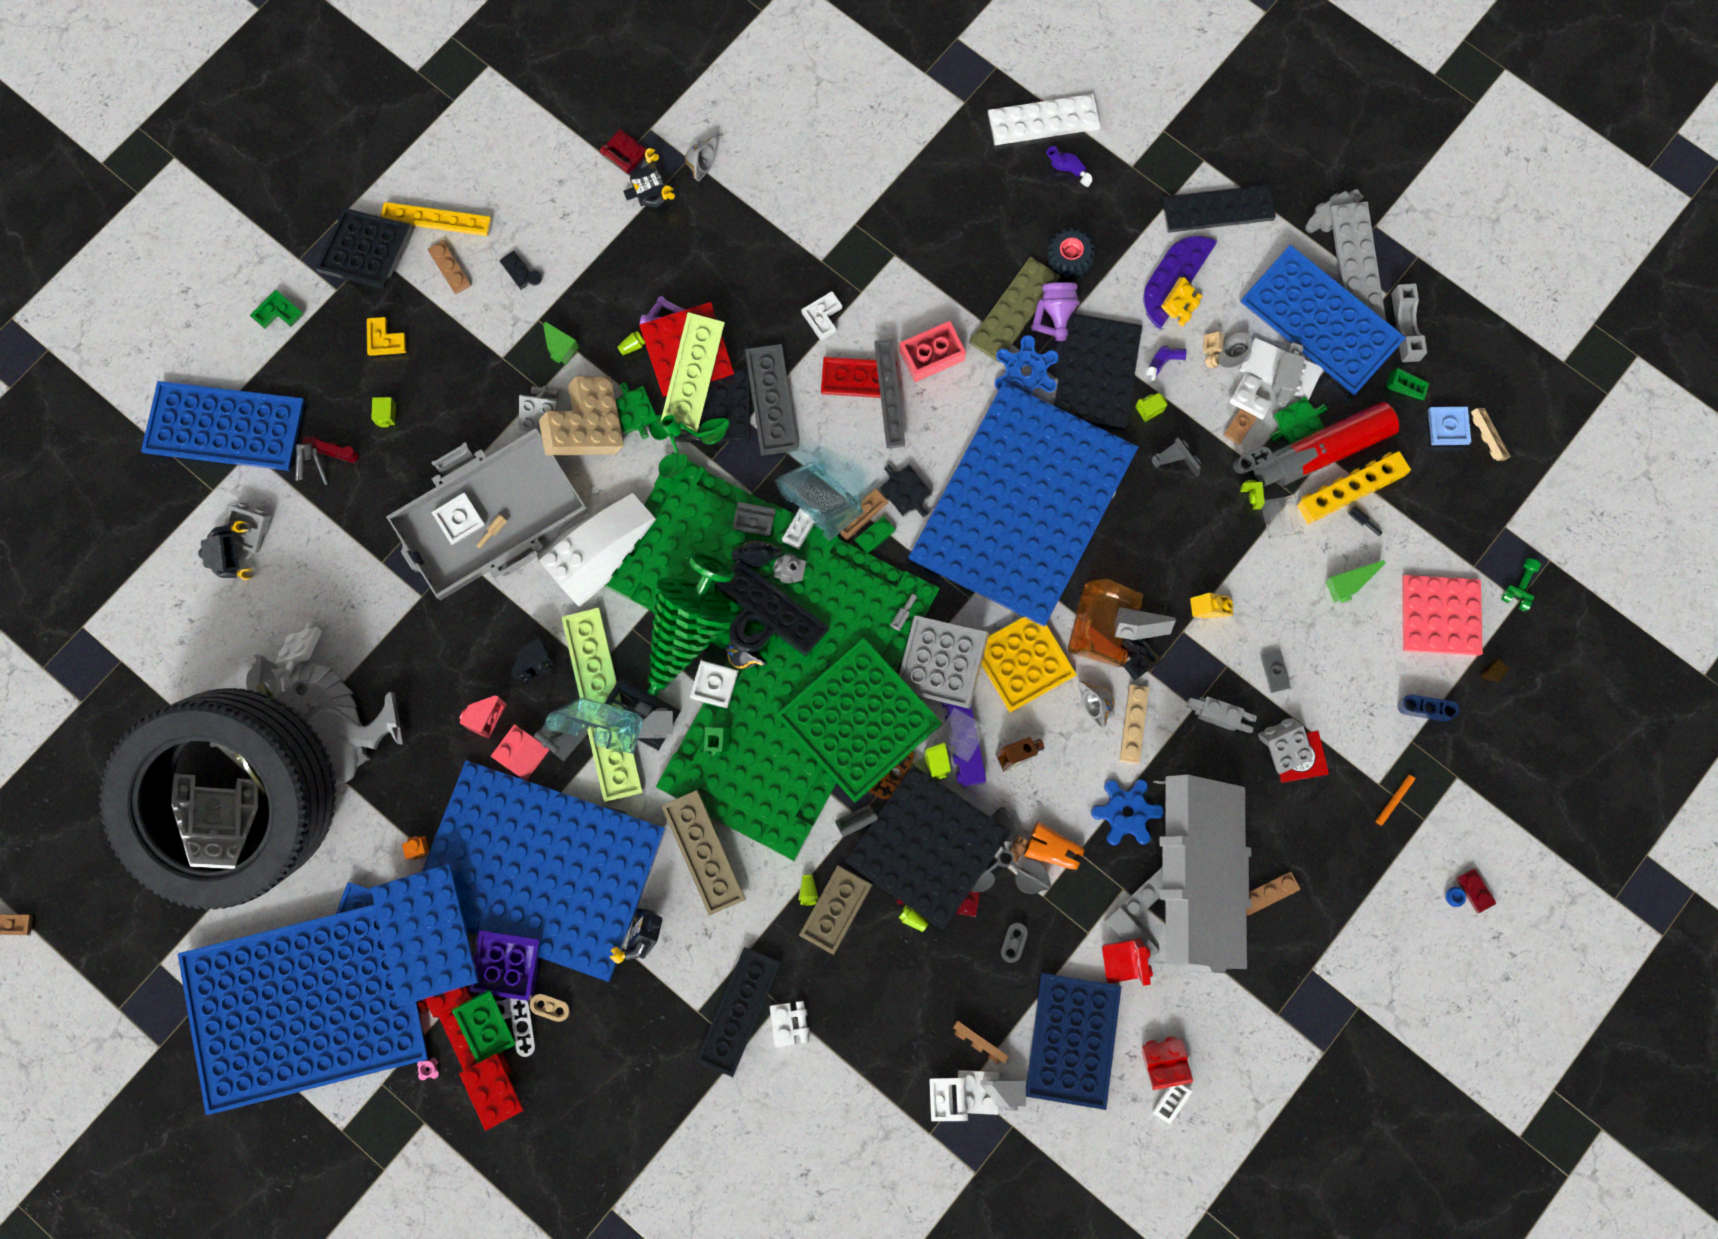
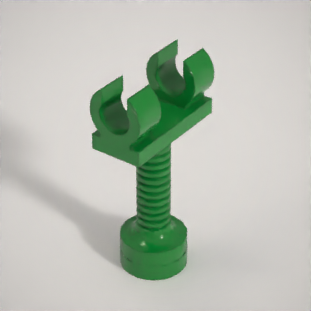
M1527 558L1523 567L1526 571L1518 588L1511 585L1506 587L1501 598L1506 603L1510 602L1514 595L1523 599L1519 609L1525 612L1529 610L1532 600H1534V596L1526 593L1525 590L1533 573L1538 572L1541 567L1539 561Z

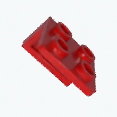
M1141 938L1104 944L1102 946L1105 976L1108 983L1139 978L1143 986L1151 985L1150 977H1153L1151 965H1148L1147 959L1150 958V950L1148 946L1144 945Z

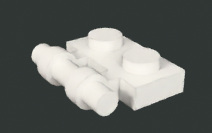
M804 1001L796 1002V1011H791L790 1003L770 1006L775 1047L794 1045V1036L800 1035L801 1043L809 1042L808 1034H810V1029L807 1028L806 1015L808 1014L807 1009L804 1007ZM792 1017H798L799 1029L793 1030Z

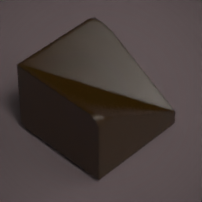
M1497 659L1490 663L1481 673L1480 677L1498 682L1510 668L1500 659Z

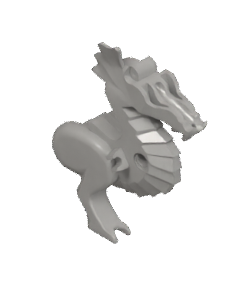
M256 654L254 655L256 662L252 664V669L248 671L246 676L247 690H254V692H257L256 686L262 683L270 688L267 680H276L271 669L278 668L275 663L266 660L262 655ZM316 661L306 665L301 663L294 667L292 674H285L283 678L280 677L277 689H273L274 698L286 703L287 707H292L293 711L298 712L301 718H305L307 720L306 723L313 727L312 730L318 733V738L323 741V747L327 749V755H330L329 761L333 764L332 770L335 772V785L350 781L355 776L357 767L371 759L366 754L365 747L376 749L383 736L389 732L397 744H403L395 693H387L384 708L369 725L362 726L357 714V705L352 697L354 693L343 683L344 679L333 673L332 668L321 666ZM302 685L307 686V692L304 695L300 694V687ZM213 742L210 743L211 747L223 746ZM223 746L226 752L231 751L228 747Z

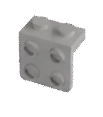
M1294 718L1285 719L1282 723L1274 727H1268L1263 732L1258 733L1260 740L1269 747L1278 773H1284L1310 761L1313 757L1304 726Z

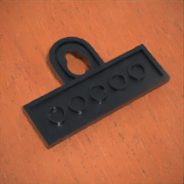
M740 560L731 567L735 573L733 579L730 582H717L714 586L717 591L743 609L731 623L729 629L731 643L741 651L756 652L763 648L776 634L806 657L830 630V627ZM755 620L762 624L763 631L755 633L753 636H746L743 632L748 621Z

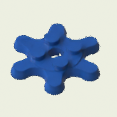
M1029 335L1022 338L1021 349L1018 353L1014 354L1006 349H1000L996 354V358L1006 366V373L995 380L996 389L1000 390L1003 382L1030 395H1032L1033 390L1036 388H1042L1048 393L1054 392L1057 384L1055 380L1048 377L1047 368L1058 361V354L1052 350L1045 354L1036 353L1034 349L1035 340ZM1024 366L1032 368L1029 376L1022 375L1021 370Z
M1138 779L1130 790L1125 791L1119 787L1115 780H1107L1104 784V789L1109 795V801L1106 805L1092 807L1091 816L1095 820L1105 819L1110 823L1111 829L1107 834L1108 843L1111 845L1119 844L1123 835L1127 833L1133 834L1140 844L1145 845L1149 843L1151 835L1146 829V822L1151 818H1161L1164 814V808L1160 804H1148L1145 801L1144 794L1148 789L1147 782L1144 779ZM1125 806L1132 808L1133 815L1131 817L1124 816L1122 811Z

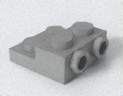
M237 502V504L229 505L224 525L231 524L233 526L237 521H245L246 523L240 525V529H248L247 532L233 531L236 535L237 547L258 553L262 536L267 534L271 516L267 515L264 509L255 508V510L249 509L248 504Z

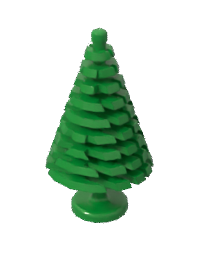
M693 553L690 556V565L701 574L696 587H694L695 583L676 578H661L657 581L655 617L653 619L654 628L652 629L651 643L653 653H650L651 663L650 673L648 674V682L651 683V686L647 690L648 693L655 697L658 696L660 689H665L670 684L669 682L678 676L677 674H680L686 666L692 663L693 658H696L709 646L710 641L715 640L735 620V611H730L732 607L728 603H724L725 600L721 597L712 595L713 592L708 590L712 580L730 582L735 575L734 570L729 565L716 557L704 553Z

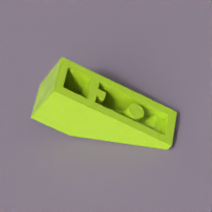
M945 743L926 749L924 761L930 777L937 779V781L948 778L947 774H950L951 769Z

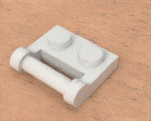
M966 1078L930 1079L931 1121H968L964 1086ZM952 1085H956L958 1114H953Z

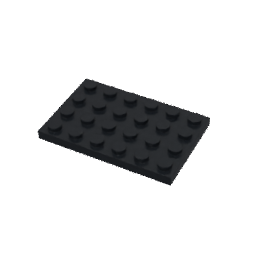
M1072 313L1067 325L1068 336H1066L1054 406L1092 425L1126 430L1143 325Z

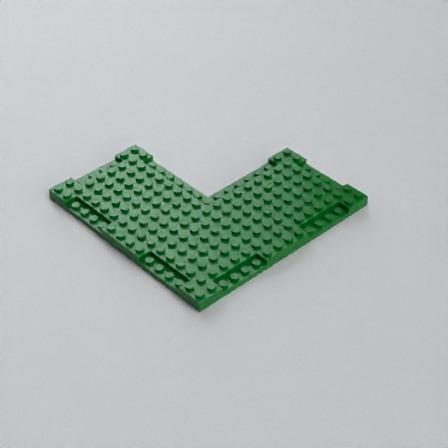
M688 460L686 470L674 479L664 480L659 474L654 483L655 487L644 504L656 520L644 536L634 544L635 548L631 553L628 552L622 560L623 564L619 569L616 568L612 574L613 577L604 587L654 613L656 584L661 578L682 579L695 583L694 587L697 586L701 574L690 565L689 559L693 553L708 554L732 567L737 561L732 560L731 553L750 540L760 539L780 548L782 556L792 554L796 556V559L806 561L803 580L795 583H784L780 581V578L774 577V564L777 559L762 567H748L830 627V630L806 657L775 634L763 648L758 650L767 661V665H755L748 669H737L728 660L724 667L739 671L728 709L703 703L677 752L673 754L658 781L656 788L675 799L699 789L711 818L795 862L837 783L778 719L776 714L863 638L897 672L904 658L914 616L924 618L927 616L940 588L861 551L816 525H813L800 549L783 542L782 538L795 518V514L773 503L769 504L714 476L707 472L705 468ZM738 502L776 509L770 537L734 531L732 529ZM712 580L708 590L713 592L712 595L719 596L725 600L724 603H728L732 607L730 611H735L737 617L743 609L717 591L714 586L718 581ZM911 595H916L917 598L908 611L910 615L900 631L895 630L890 624L900 608L905 607ZM751 620L746 623L743 632L746 636H753L755 633L762 632L764 628L760 622ZM730 625L715 640L710 642L725 650L730 642ZM705 727L731 728V732H729L728 752H723V756L711 755V751H704Z

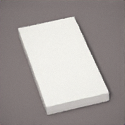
M1254 338L1251 357L1242 364L1239 371L1247 372L1272 385L1277 363L1281 359L1282 354L1287 351ZM1304 360L1306 369L1304 374L1300 376L1299 381H1302L1301 389L1294 396L1301 399L1306 397L1309 400L1322 372V368Z

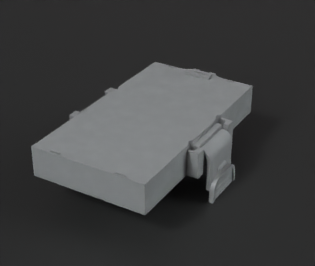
M536 428L486 457L481 449L474 453L476 456L474 458L467 444L463 443V445L438 460L432 461L433 466L443 475V478L440 475L432 478L436 487L386 516L403 544L402 555L412 570L423 575L437 599L442 600L487 572H490L494 578L499 575L507 576L536 558L533 549L536 553L543 549L539 542L540 540L588 512L553 455H545L542 437ZM465 493L486 526L458 543L451 545L431 512ZM498 515L503 516L508 522L496 536L492 535L482 548L479 549L476 545L488 532L486 530ZM418 551L425 563L422 565L416 563L411 556L412 553Z

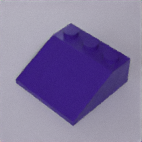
M479 930L474 958L479 982L470 985L469 992L481 994L490 989L493 996L525 1001L532 1000L537 982L540 939Z

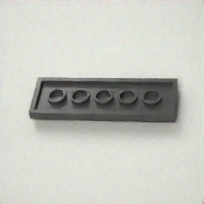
M782 344L745 349L761 456L798 451Z

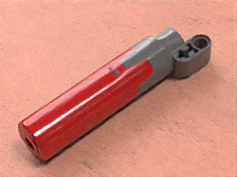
M1379 402L1274 452H1271L1269 448L1264 446L1235 459L1233 468L1240 474L1253 470L1257 482H1263V487L1276 481L1282 486H1286L1399 432V419L1395 410L1388 403ZM1260 454L1263 455V458L1255 461L1254 457ZM1242 460L1247 462V468L1242 467Z

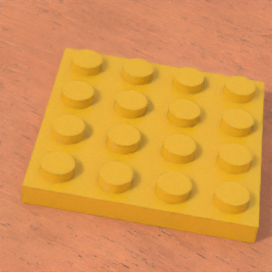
M1023 617L988 636L981 666L1009 714L1077 676L1047 625L1042 627Z

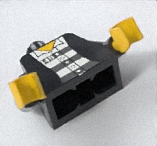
M651 148L647 149L645 153L646 158H644L629 178L632 187L624 190L623 193L627 201L637 198L642 207L659 208L669 199H674L675 194L671 193L673 188L664 186L655 163L652 164V161H657L659 156L658 154H653L655 150Z
M237 521L233 526L229 524L215 527L207 535V539L201 540V548L198 551V555L203 559V566L211 569L220 578L240 577L243 580H248L253 577H249L245 573L246 571L253 570L250 567L241 571L237 570L240 567L236 535L233 531L247 532L248 529H240V525L246 523L245 521Z
M637 908L625 952H622L618 947H614L611 949L614 955L610 956V958L615 963H621L624 958L627 960L635 958L644 959L658 941L663 918L651 909Z

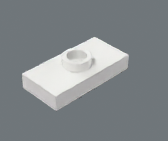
M800 508L783 536L782 541L800 549L817 520V516Z

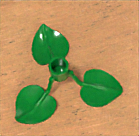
M657 415L658 420L649 424L652 437L655 440L661 441L669 436L675 450V455L669 454L659 463L658 470L664 480L674 479L680 476L688 466V457L685 454L679 455L674 437L680 435L681 428L697 437H702L701 439L705 444H714L725 435L729 426V420L719 418L706 421L700 426V433H697L685 426L683 422L678 423L673 415H667L663 419L662 415Z

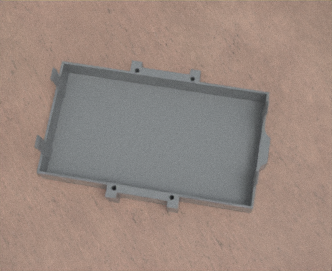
M1192 775L1166 776V781H1153L1158 784H1166V836L1160 837V846L1163 847V890H1160V900H1166V961H1155L1153 963L1185 965L1189 972L1225 973L1226 969H1247L1246 908H1252V899H1249V857H1251V848L1246 847L1245 787Z

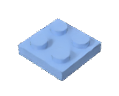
M1430 407L1428 409L1431 445H1469L1471 443L1468 407Z

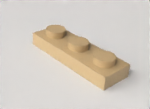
M1485 408L1473 410L1471 412L1473 415L1472 420L1482 432L1481 437L1484 442L1488 443L1491 456L1497 461H1503L1511 457Z

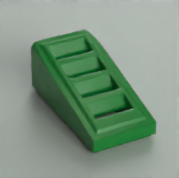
M1399 368L1390 372L1386 388L1420 400L1425 399L1429 386L1428 382Z

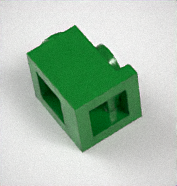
M705 727L704 751H711V755L723 756V752H728L731 728Z

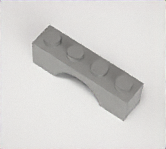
M1397 285L1391 296L1396 329L1406 337L1399 345L1401 361H1421L1427 354L1425 336L1420 334L1417 327L1416 313L1419 302L1417 285Z

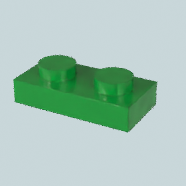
M883 516L858 536L855 542L865 553L869 554L895 533L896 529Z

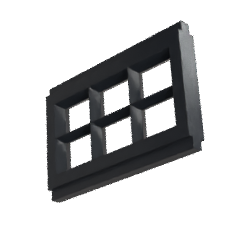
M619 677L597 718L632 737V732L636 726L626 721L630 713L632 712L643 719L647 717L633 709L637 700L652 707L649 714L657 708H667L668 711H673V724L681 710ZM620 690L634 697L630 706L616 700ZM613 703L627 710L622 719L608 712ZM666 738L635 739L659 751Z

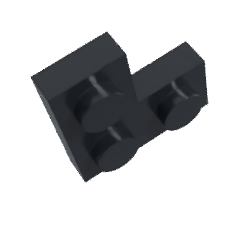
M1125 639L1122 642L1133 656L1123 667L1134 680L1140 678L1162 661L1144 639Z

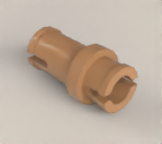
M1019 835L1016 841L1012 842V848L1010 849L1014 855L1015 863H1017L1022 852L1025 853V847L1029 843L1025 838L1021 843L1023 837Z

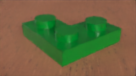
M275 289L249 316L266 329L277 317L292 327L304 314Z

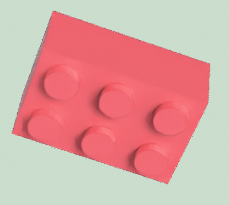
M950 321L899 343V352L914 382H918L965 361L966 351Z

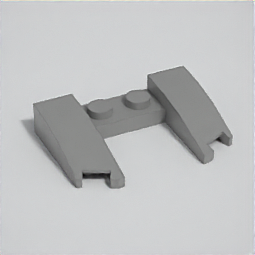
M1163 867L1155 872L1104 921L1121 941L1141 938L1144 945L1149 947L1153 955L1158 954L1160 951L1134 921L1160 897V890H1163Z

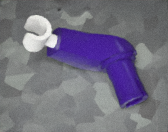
M1055 146L1047 150L1046 154L1052 160L1051 164L1055 169L1070 171L1078 178L1082 176L1080 182L1084 186L1089 187L1092 177L1089 173H1085L1086 167L1076 155L1060 153Z
M1168 345L1162 346L1154 355L1149 367L1146 368L1144 377L1146 378V376L1150 375L1152 380H1155L1169 360L1185 361L1186 349H1170Z

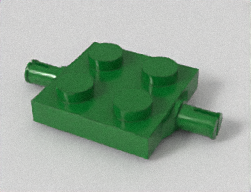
M623 383V385H620L623 395L615 399L622 433L627 435L633 431H639L641 439H646L649 437V434L645 427L651 422L658 420V417L644 386L630 391L627 383Z
M1304 397L1272 416L1277 423L1278 430L1270 434V438H1272V441H1275L1283 436L1291 444L1325 428L1319 419V415L1327 411L1326 405L1322 404L1314 409L1307 398Z

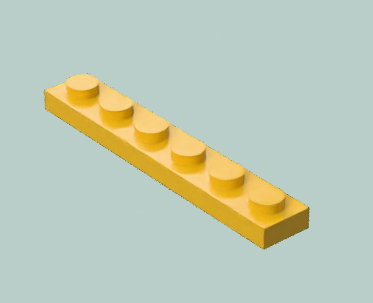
M388 202L383 203L380 216L411 224V226L481 236L489 235L492 221L489 216Z

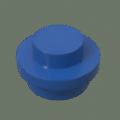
M1452 887L1447 890L1445 899L1450 906L1460 907L1466 901V894L1461 888Z

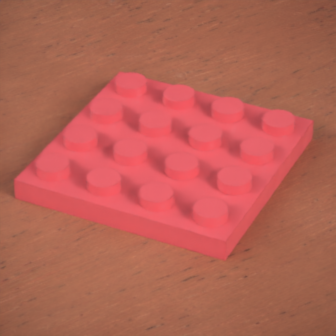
M1404 575L1402 577L1403 651L1477 656L1483 654L1481 580Z

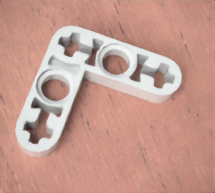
M512 998L495 1001L497 1005H502L505 1009L502 1015L503 1018H511L517 1054L522 1057L531 1055L535 1049L528 1002ZM517 1001L525 1005L521 1012L522 1015L526 1013L527 1018L515 1020L514 1016H519L518 1010L513 1008ZM520 1021H524L528 1025V1029L524 1033H520L516 1029V1025ZM529 1034L530 1038H526V1044L531 1045V1048L528 1049V1053H524L523 1050L519 1049L523 1045L522 1039L518 1041L517 1036Z

